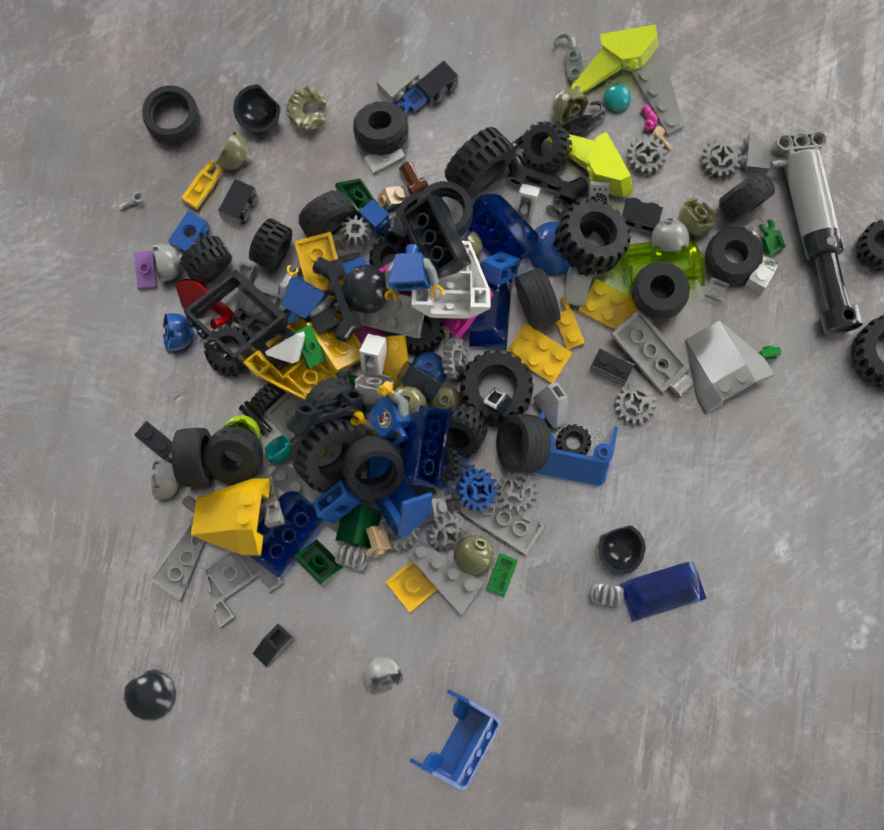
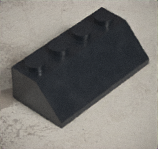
M428 194L401 214L414 245L418 246V252L431 261L436 269L438 279L456 274L472 263L442 197Z

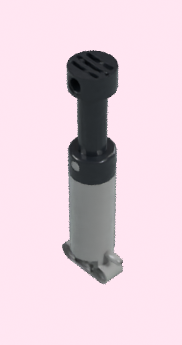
M821 131L782 134L770 146L773 156L782 157V160L772 161L771 166L785 168L805 255L808 261H815L827 308L820 315L824 333L834 335L855 330L861 327L863 323L858 305L849 304L838 255L844 251L820 154V149L827 142L826 135Z

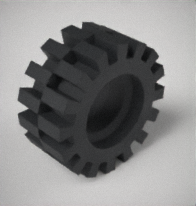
M268 382V384H265L263 388H260L254 394L255 396L251 398L249 405L260 416H263L285 394V391Z
M569 424L558 433L556 439L557 450L586 455L591 446V435L588 434L587 429H583V426L580 425L579 427L577 424L571 426ZM575 435L581 440L579 448L571 449L567 446L566 439L569 436Z
M441 445L436 446V449L432 448V454L428 453L426 455L429 459H425V462L428 463V465H425V469H428L427 474L431 475L432 479L449 482L454 480L453 477L459 476L457 471L461 472L462 469L459 468V465H463V462L459 461L462 457L458 455L459 452L457 450ZM446 456L448 458V466L444 471H441L439 463Z

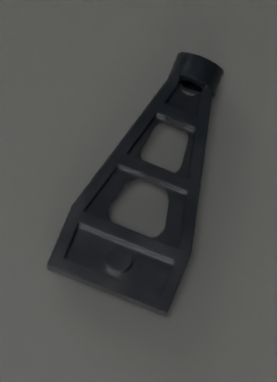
M238 308L232 315V320L241 326L250 339L256 336L250 330L255 323H259L264 327L272 323V321L247 312L242 308ZM284 328L278 333L283 338L279 343L293 336L292 333L294 331ZM266 344L259 349L261 354L280 371L289 363L268 356L265 351L270 348Z

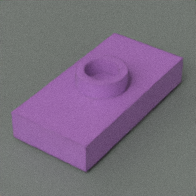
M153 250L134 252L138 290L157 288Z

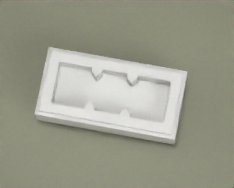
M400 148L394 153L384 156L370 154L364 157V160L374 175L405 159V154Z

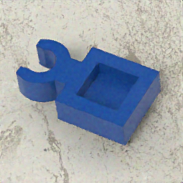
M414 86L402 97L404 102L396 105L404 109L407 116L410 109L416 112L428 102V98L417 86Z

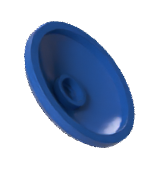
M547 222L537 227L529 237L527 244L528 258L535 269L542 268L548 276H563L567 274L570 263L564 261L561 258L562 254L553 246L555 243V229L559 222Z

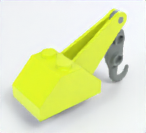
M656 24L600 34L602 49L585 70H583L582 54L575 43L574 37L568 32L557 34L554 39V46H557L560 38L568 40L565 60L567 76L573 82L571 88L578 89L585 94L621 69L637 71L643 67L659 47Z

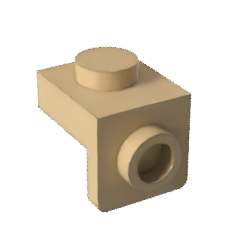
M402 185L385 188L377 196L379 205L388 212L392 207H398L408 196Z
M371 526L366 531L372 548L365 551V556L381 557L385 551L391 548L388 534L384 526Z

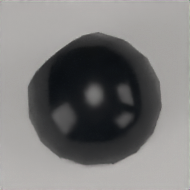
M259 84L247 86L239 91L233 104L234 117L239 125L247 131L256 133L267 131L274 126L281 110L280 105Z
M361 265L350 271L346 276L343 288L344 298L354 311L357 310V312L362 314L376 313L388 301L385 299V293L388 291L385 275L377 267Z
M631 525L601 534L597 543V555L602 565L610 572L620 575L629 574L638 569L646 551L643 536Z
M151 669L127 683L124 688V701L127 709L134 717L141 720L154 721L163 717L171 709L174 702L175 689L172 681L165 673Z

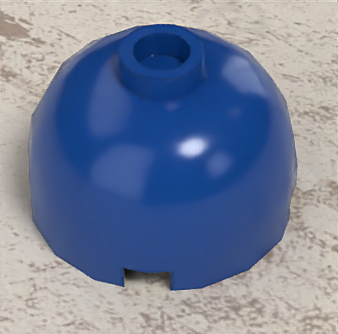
M176 313L164 314L163 327H165V334H163L165 350H181L189 344L190 337L194 336V328H190L187 325L185 316Z
M424 352L414 358L412 364L439 378L441 383L444 384L447 375L444 374L445 368H442V357L434 352Z

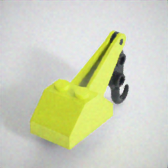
M590 102L591 106H600L598 113L579 116L561 126L569 133L570 138L568 139L572 140V145H570L572 152H569L568 155L571 160L588 171L590 182H610L609 194L625 198L634 193L631 175L608 133L605 132L596 136L595 141L577 136L590 130L606 114V106L603 102ZM548 137L547 143L552 146V139Z

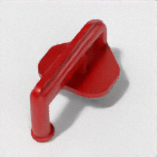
M188 278L182 279L175 284L181 306L184 310L209 291L198 281ZM219 301L212 307L221 316L218 319H211L210 325L212 329L216 330L219 326H223L232 320L234 312L222 301Z

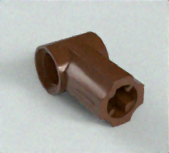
M407 161L399 167L410 195L422 192L429 186L426 179L421 177L413 161Z

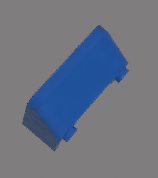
M541 412V416H540V417H541L543 420H544V417H545V412ZM614 426L611 431L609 444L601 443L595 447L593 457L554 449L556 440L550 433L551 452L548 461L541 470L533 473L595 487L602 486L608 477L618 426Z
M397 440L392 441L391 443L399 450ZM380 456L368 458L367 479H374L384 474L390 467L391 460ZM403 461L404 471H405V470H406V465H405V463H404V461ZM403 476L402 482L396 491L387 497L374 499L396 538L401 539L408 536L430 517L433 495L430 492L416 497Z
M448 689L447 693L458 699L453 707V714L459 719L440 755L436 752L430 753L425 758L423 764L413 758L409 762L448 784L464 790L470 785L500 728L501 721L499 717L478 704Z

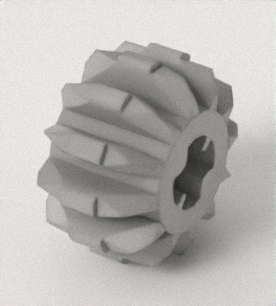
M355 215L354 220L348 217L347 222L341 223L342 228L339 229V233L342 235L341 240L346 241L347 246L353 244L356 249L357 244L363 247L364 241L369 242V235L372 234V230L369 229V222L364 223V217L358 220V217Z
M341 544L335 554V562L350 570L363 571L368 562V556H365L364 550L347 544Z
M596 583L593 585L590 593L591 602L599 605L620 607L624 600V590L621 587Z

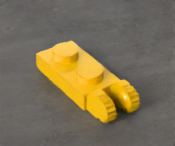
M210 160L183 194L181 201L198 210L223 175L225 168L220 166L213 175H210L209 173L215 166V162Z
M565 296L561 297V304L565 311L560 313V320L556 321V325L566 349L571 350L585 345V341L573 311L570 309L569 304L565 303Z

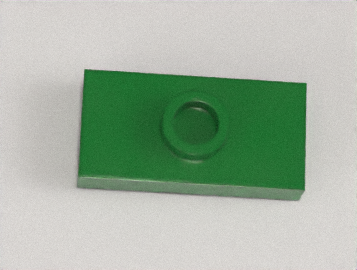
M308 325L292 334L295 335L304 331L305 338L301 355L307 368H311L326 361L311 325Z
M499 553L486 591L504 597L518 560Z

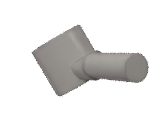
M133 193L132 199L119 206V210L121 211L132 205L141 206L143 198L136 200V198L141 196V193Z

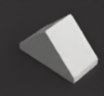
M304 331L291 336L265 351L268 356L290 363L299 361L305 338Z

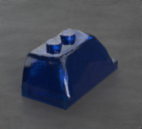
M493 193L483 194L473 203L472 222L468 230L470 232L474 231L479 236L482 245L492 256L502 251L519 258L520 266L537 245L538 233L501 195Z
M512 279L499 286L487 282L490 291L494 295L490 299V309L480 313L471 324L469 348L507 350Z
M420 405L419 411L412 414L411 422L406 430L408 438L404 441L402 455L404 476L408 478L407 484L439 488L451 410Z
M297 491L286 492L279 498L284 524L268 528L265 525V517L258 524L256 532L263 536L261 555L250 556L278 578L294 559L293 556L301 550L323 521V519L318 518L314 504Z
M694 561L684 562L619 584V587L624 590V602L631 622L707 599Z

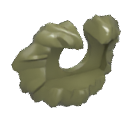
M305 86L291 94L289 103L286 104L287 116L291 124L300 129L310 130L326 123V114L317 112L314 115L308 116L302 110L303 106L307 103L319 106V109L325 107L326 99L322 93L312 86Z

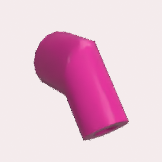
M645 105L641 109V112L646 117L644 128L647 131H653L656 128L658 117L648 105Z

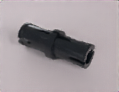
M245 401V405L241 404L238 409L258 424L263 437L267 436V431L270 433L273 428L262 418V415L260 416L249 405L248 401Z

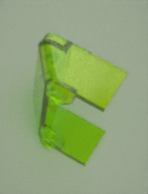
M689 239L688 247L685 244L678 251H661L660 247L656 245L653 248L651 242L629 244L628 251L621 259L624 284L629 294H632L633 282L638 272L647 264L658 261L673 263L683 270L689 282L698 280L701 287L705 286V257L693 239Z

